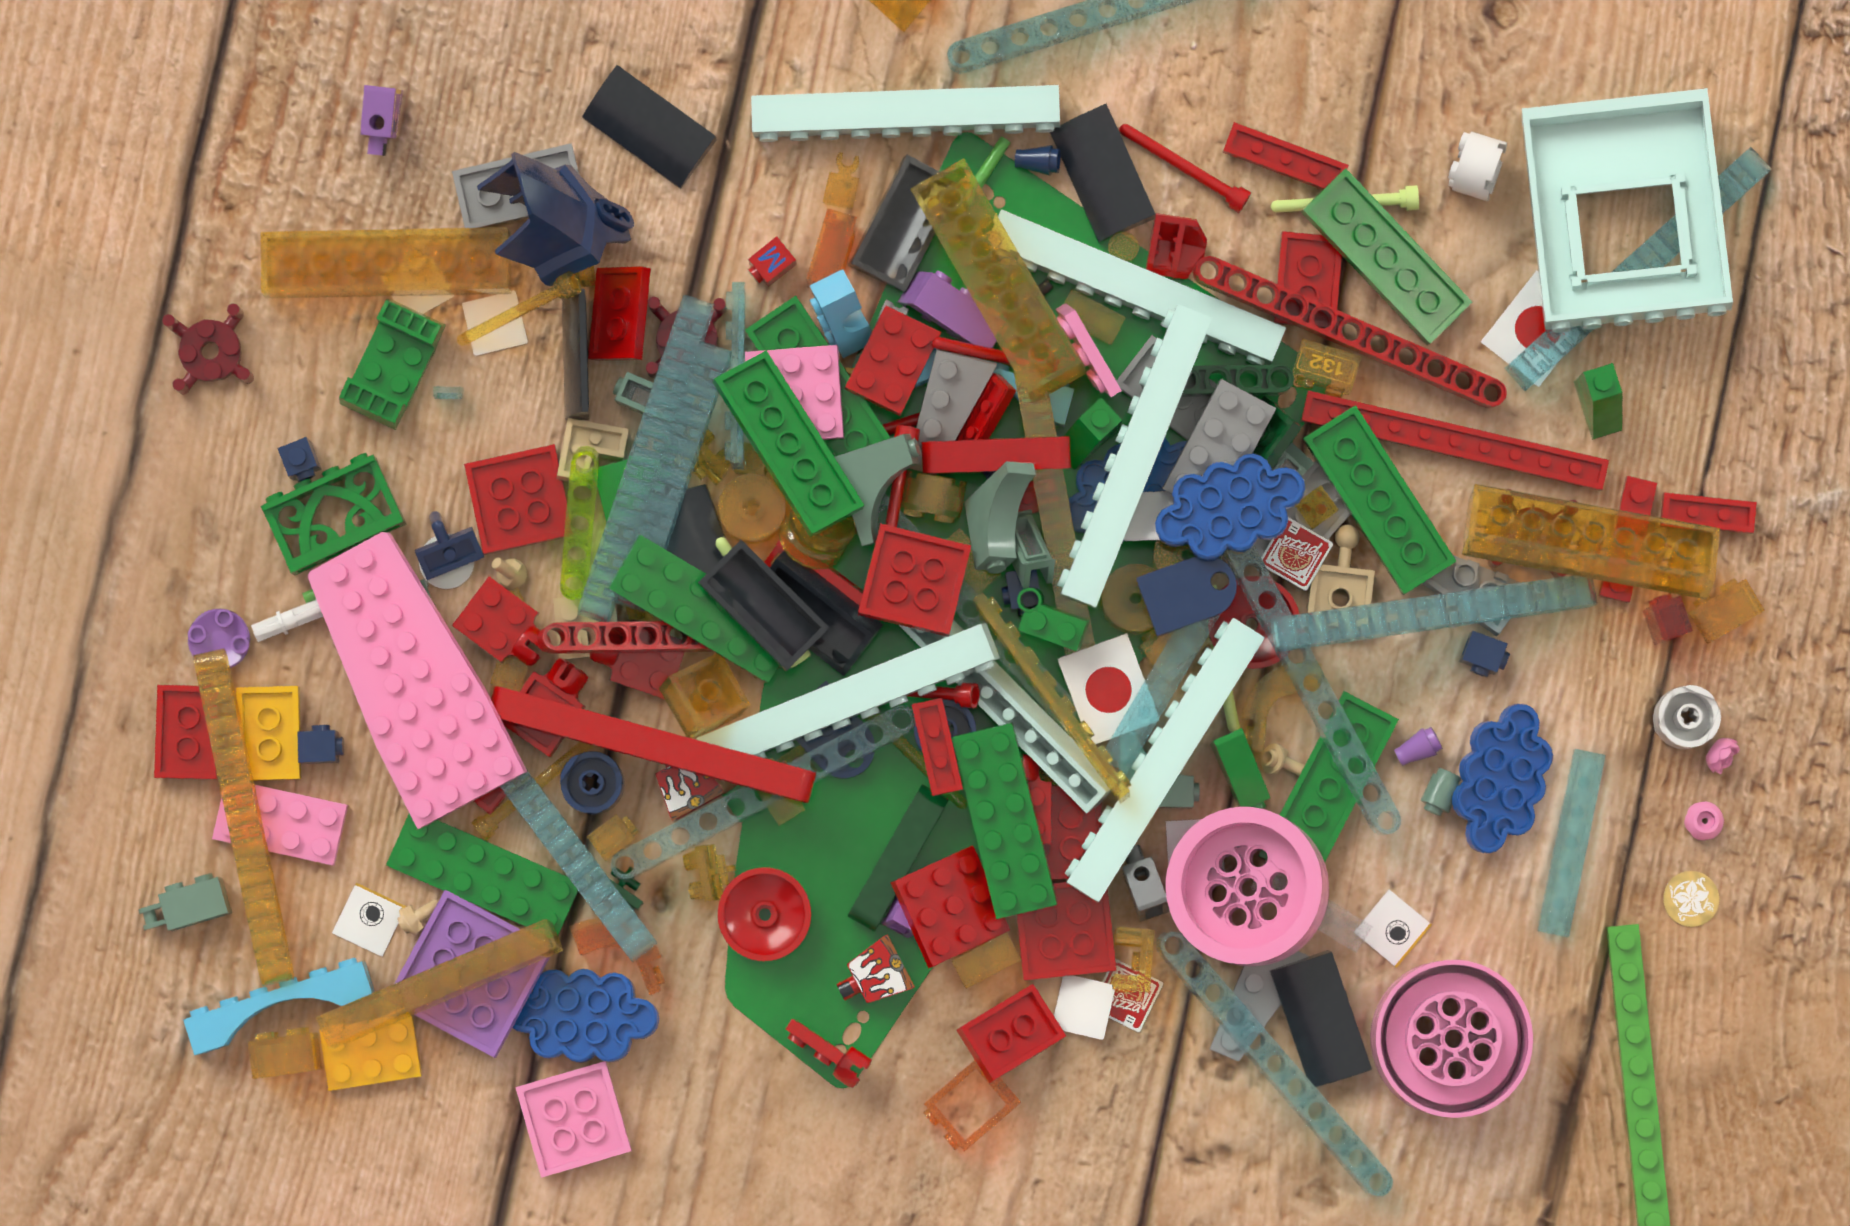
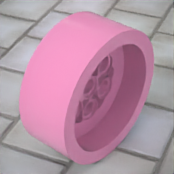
M1234 807L1208 815L1184 834L1169 861L1166 875V897L1170 913L1178 929L1198 950L1210 957L1230 964L1256 967L1284 960L1295 954L1309 942L1319 928L1326 912L1329 898V880L1326 865L1320 851L1312 839L1297 825L1268 810L1254 807ZM1259 850H1264L1268 856L1267 862L1261 867H1256L1253 864V855ZM1228 856H1234L1237 860V867L1234 871L1226 873L1222 868L1223 860ZM1278 874H1285L1288 879L1286 888L1276 891L1273 887L1274 877ZM1253 879L1257 884V891L1254 895L1247 897L1242 892V886L1245 881ZM1218 885H1223L1227 891L1225 899L1221 902H1215L1212 898V891ZM1268 903H1273L1277 907V915L1272 920H1266L1262 915L1263 907ZM1237 909H1243L1247 915L1245 923L1240 926H1236L1232 922V914Z
M1444 960L1430 962L1411 969L1399 977L1386 990L1373 1016L1370 1045L1373 1060L1380 1077L1390 1091L1400 1100L1424 1113L1441 1117L1462 1118L1481 1114L1494 1108L1508 1098L1517 1088L1530 1063L1533 1049V1030L1525 1003L1519 993L1505 978L1488 967L1463 960ZM1448 998L1454 999L1458 1005V1010L1453 1016L1445 1015L1442 1010V1004ZM1478 1011L1486 1017V1025L1480 1030L1475 1029L1471 1025V1017ZM1422 1016H1426L1432 1021V1029L1427 1034H1421L1416 1027L1418 1019ZM1452 1029L1458 1031L1461 1037L1459 1045L1454 1048L1449 1047L1445 1042L1446 1033ZM1479 1043H1484L1489 1048V1056L1484 1061H1478L1473 1053L1475 1046ZM1426 1047L1431 1048L1435 1053L1434 1062L1428 1066L1423 1065L1419 1059L1421 1050ZM1453 1061L1460 1062L1464 1068L1462 1076L1458 1079H1453L1448 1074V1066Z

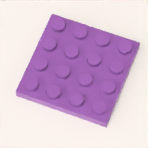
M444 890L394 985L400 983L398 984L399 987L392 988L386 1000L496 1058L555 947L459 896ZM475 950L481 951L469 957L462 956ZM459 959V961L455 963H452L451 960ZM444 966V967L441 968V969L435 968L436 971L430 972V970H431L432 968H434V967ZM420 974H425L424 976H422V977H420V978H418L419 976H416V975H420ZM413 977L415 980L408 981L407 979Z

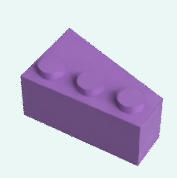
M938 270L936 273L917 271L906 292H903L897 302L904 307L906 305L911 306L923 314V319L928 322L933 321L945 329L946 333L961 342L992 348L1007 325L1000 318L1002 313L988 304L985 307L981 306L975 301L977 299L975 294L963 287L959 291L951 285L953 280Z

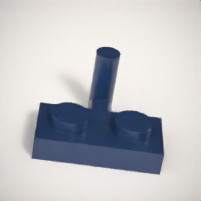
M437 511L430 514L431 527L437 541L415 549V554L427 580L484 558L483 551L472 527L449 536L441 514Z

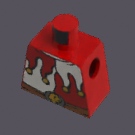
M666 766V768L655 773L669 816L673 822L725 794L717 781L711 777Z
M888 934L850 961L847 966L853 976L836 984L844 1000L862 993L867 1003L915 987Z

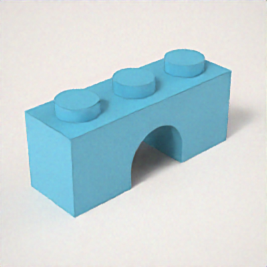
M842 269L810 285L814 298L809 301L817 315L828 344L838 345L842 358L865 348L872 331L860 310L862 308L844 270Z

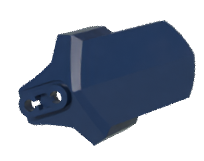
M514 152L511 154V161L477 185L479 191L513 196L509 199L511 204L522 203L526 206L529 218L513 235L495 249V253L498 256L534 268L540 280L547 286H554L571 275L600 263L606 244H626L632 239L629 229L634 227V220L630 212L623 206L609 201L598 193L571 165L564 164L554 169Z

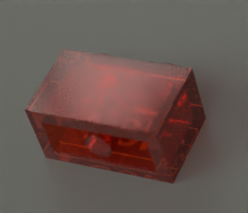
M1671 593L1653 598V600L1648 601L1650 606L1642 610L1654 645L1682 637L1693 631L1681 596L1672 598Z

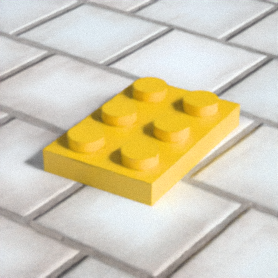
M237 687V780L301 779V763H298L297 732L300 731V687Z
M413 1015L319 1029L328 1091L422 1076Z

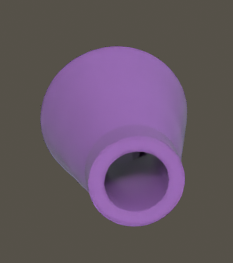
M1430 727L1426 730L1424 728L1420 729L1400 747L1394 749L1400 763L1404 766L1414 761L1436 756V752L1443 748L1434 730Z

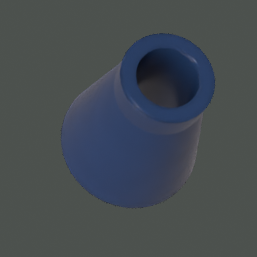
M1053 145L1016 150V168H1023L1051 176L1052 173H1059L1061 151L1060 149L1053 148Z

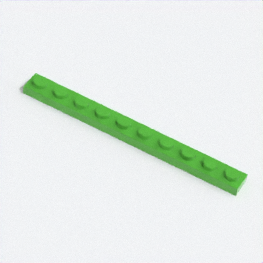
M1639 924L1606 927L1637 1226H1670Z

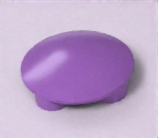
M212 609L202 613L192 623L188 631V646L192 656L200 665L211 670H227L239 664L246 656L250 646V633L244 620L236 613L227 609Z

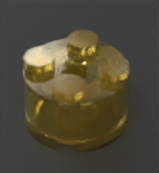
M907 470L901 507L904 508V515L922 518L925 513L935 514V521L954 523L955 518H961L967 481L961 480L959 486L955 485L956 479L928 473H918L917 478L913 477L914 471Z

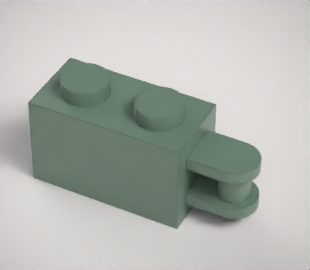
M209 873L194 878L195 884L184 887L183 882L164 887L166 892L158 894L160 903L138 909L139 914H143L145 920L144 931L167 925L168 931H175L232 914L223 879L221 877L214 878L213 874ZM162 908L165 919L158 921L155 910Z

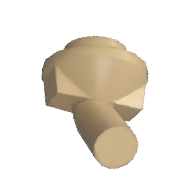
M496 558L492 562V568L497 571L498 582L503 587L517 589L525 583L527 570L521 561L516 559L504 561L501 558Z
M1276 743L1269 744L1261 755L1262 769L1269 774H1278L1280 769L1284 768L1300 776L1305 765L1287 757L1288 750Z
M432 900L415 910L413 905L401 908L399 910L400 917L397 920L403 931L407 934L411 932L415 936L418 935L425 928L422 920L431 916L438 901Z

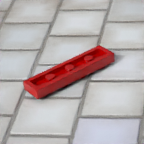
M1235 122L1223 150L1225 154L1321 190L1345 168L1348 169L1349 167L1348 164Z
M1626 476L1598 595L1600 597L1630 603L1657 488L1656 482Z

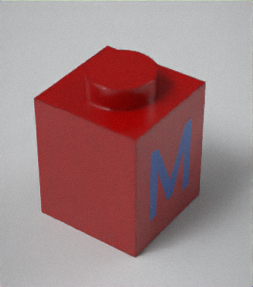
M777 236L748 259L751 265L748 271L758 284L764 281L768 287L797 265L794 256Z

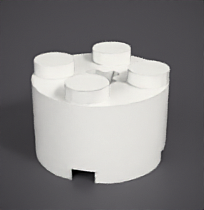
M1472 131L1470 134L1464 132L1458 150H1460L1458 155L1460 161H1453L1448 176L1450 179L1448 186H1451L1453 191L1489 201V194H1492L1503 163L1500 157L1502 153L1505 154L1507 142Z
M1694 685L1681 686L1664 694L1657 702L1653 714L1655 732L1666 744L1677 749H1692L1705 744L1715 736L1721 722L1720 709L1715 698L1707 690ZM1690 711L1689 717L1693 719V722L1684 724V718L1681 717V713Z

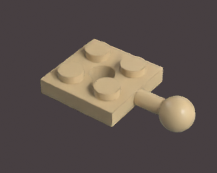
M1343 525L1335 533V541L1340 547L1338 566L1322 564L1310 584L1306 626L1368 632L1375 571L1350 568L1352 548L1358 544L1360 539L1358 530L1352 525ZM1341 589L1348 594L1349 601L1347 605L1338 607L1332 602L1331 596L1335 590Z

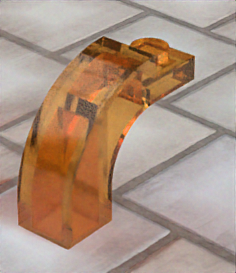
M593 918L569 926L580 956L606 947L623 949L635 959L649 995L652 996L663 991L661 984L666 982L660 966L653 967L652 964L653 961L661 959L663 956L656 943L643 930L631 923L614 918Z

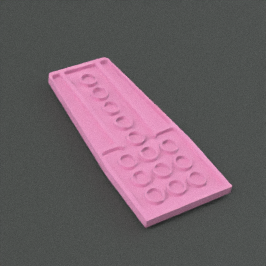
M381 532L309 572V582L374 743L417 829L433 823L527 772L486 688L390 533Z

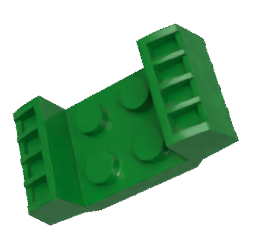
M386 299L376 318L379 322L352 379L347 378L339 396V402L353 411L396 430L433 357L446 325L392 299Z

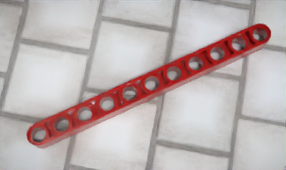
M1213 256L1204 257L1193 268L1194 279L1206 288L1481 407L1492 408L1500 405L1506 399L1507 390L1505 385L1494 377ZM1209 263L1214 266L1216 275L1213 279H1206L1201 275L1200 268L1202 264ZM1236 275L1243 279L1244 288L1242 291L1237 292L1230 288L1229 278ZM1264 287L1271 291L1272 301L1270 303L1264 304L1257 298L1259 288ZM1288 300H1295L1299 303L1301 310L1298 316H1291L1287 313L1285 306ZM1316 312H1323L1327 315L1329 323L1326 328H1319L1314 323ZM1350 324L1355 327L1357 331L1355 340L1350 341L1344 338L1342 334L1344 325ZM1375 336L1382 338L1385 342V349L1382 353H1377L1371 348V339ZM1405 348L1412 352L1413 361L1410 365H1404L1399 360L1401 349ZM1430 361H1436L1440 364L1441 374L1439 377L1429 375L1427 365ZM1458 373H1464L1469 378L1470 383L1465 390L1460 389L1456 385L1455 379ZM1487 385H1491L1497 390L1498 395L1494 402L1488 401L1484 397L1483 392Z
M499 686L494 687L491 697L501 720L504 722L803 803L809 802L817 774L803 768Z

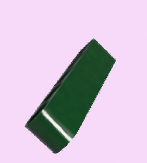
M1285 365L1193 366L1190 375L1194 378V387L1184 389L1181 397L1212 396L1215 388L1210 385L1209 376L1214 373L1223 375L1226 382L1253 396H1278L1288 392L1293 385L1294 375L1291 369ZM1276 372L1283 373L1287 378V385L1283 388L1275 387L1271 382V375ZM1243 373L1253 374L1256 378V386L1253 388L1242 386L1240 375Z
M923 784L920 786L847 917L875 932L896 895L890 882L908 874L948 803V798L943 795L932 797L931 788Z

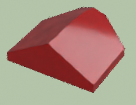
M1156 213L1150 236L1146 270L1161 276L1187 279L1191 275L1195 264L1205 256L1207 238L1198 220Z

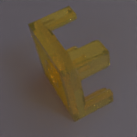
M1117 927L1115 929L1114 944L1138 947V952L1133 951L1131 970H1136V975L1115 974L1111 977L1110 982L1112 990H1115V992L1146 995L1150 993L1155 930Z

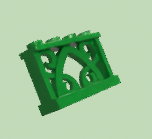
M360 454L350 460L351 465L342 469L339 466L329 468L322 472V478L314 482L311 479L303 480L293 486L294 491L285 495L283 492H278L265 499L267 503L261 505L262 511L291 574L296 576L343 554L381 532L389 533L407 525L379 462L374 455ZM362 472L371 474L375 480L372 492L366 497L360 495L366 488V481L361 486L354 484L355 476ZM345 479V488L333 485ZM380 491H382L391 510V514L384 516L371 503ZM311 495L306 506L301 501H299L300 499ZM325 496L341 498L355 504L346 516V534L341 537L328 526L321 524L312 525L317 508ZM288 506L296 508V515L288 517V519L293 522H301L300 528L289 529L281 525L279 514L283 508ZM363 509L365 512L361 513L358 517H364L365 523L362 526H355L352 521L353 517L359 510ZM311 532H326L327 541L323 544H318L316 538L319 535L311 536ZM299 534L300 556L294 558L284 535Z

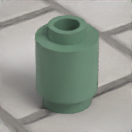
M1439 768L1436 774L1433 773L1421 798V801L1425 803L1424 809L1437 816H1441L1442 812L1449 813L1452 808V796L1461 781V777L1442 768Z

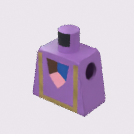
M364 85L361 135H369L367 154L386 156L387 139L397 137L403 90ZM380 116L384 119L382 129H378L375 124L376 119Z

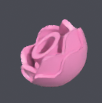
M1721 738L1713 744L1706 755L1707 765L1713 773L1715 771L1722 774L1723 768H1727L1732 764L1733 755L1740 751L1737 741L1730 738Z
M1705 801L1695 803L1689 807L1684 824L1695 839L1708 840L1715 838L1721 832L1724 818L1722 812L1715 804ZM1703 818H1706V819H1707V823H1706V824H1704V823L1702 822V819H1703Z

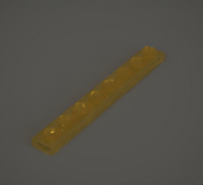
M983 592L973 599L974 607L1120 804L1130 797L1128 788L1132 786L1130 781L1121 770L1116 773L1109 764L1113 759L1105 747L1102 745L1098 748L1091 738L1095 735L1084 720L1079 723L1072 714L1076 709L1068 697L1065 695L1061 698L1054 688L1058 685L1048 671L1042 673L1036 663L1039 662V659L1030 646L1024 649L1018 641L1021 635L1011 621L1006 624L999 614L1003 610L993 597L987 599Z

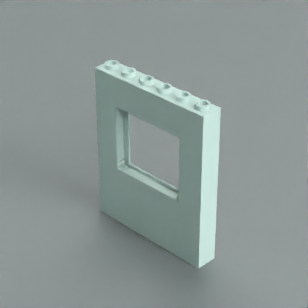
M1707 88L1522 108L1521 118L1545 330L1552 329V332L1561 333L1571 330V327L1583 326L1584 329H1597L1605 323H1614L1615 326H1627L1632 324L1633 320L1643 319L1647 323H1656L1663 321L1664 317L1676 316L1679 320L1694 318L1695 314L1708 313V316H1721L1726 314V311L1732 309L1733 298ZM1672 185L1681 265L1585 275L1576 195Z

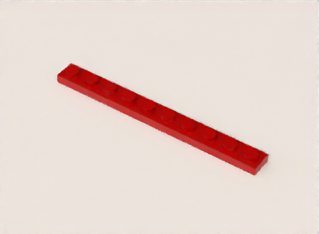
M1307 391L1300 422L1323 426L1356 405L1378 440L1589 489L1603 490L1609 464L1607 459Z

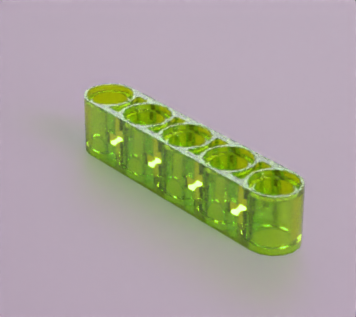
M590 446L577 448L573 453L570 466L560 591L563 596L570 600L582 598L586 594L589 584L600 464L598 452ZM588 455L593 459L594 465L589 469H583L577 464L578 457ZM578 486H586L590 489L591 496L587 499H579L574 494V489ZM576 516H582L587 519L589 525L585 529L579 530L573 527L571 520ZM573 547H581L584 549L586 556L581 560H575L570 557L569 550ZM571 577H577L582 581L583 586L578 590H572L566 585V581Z

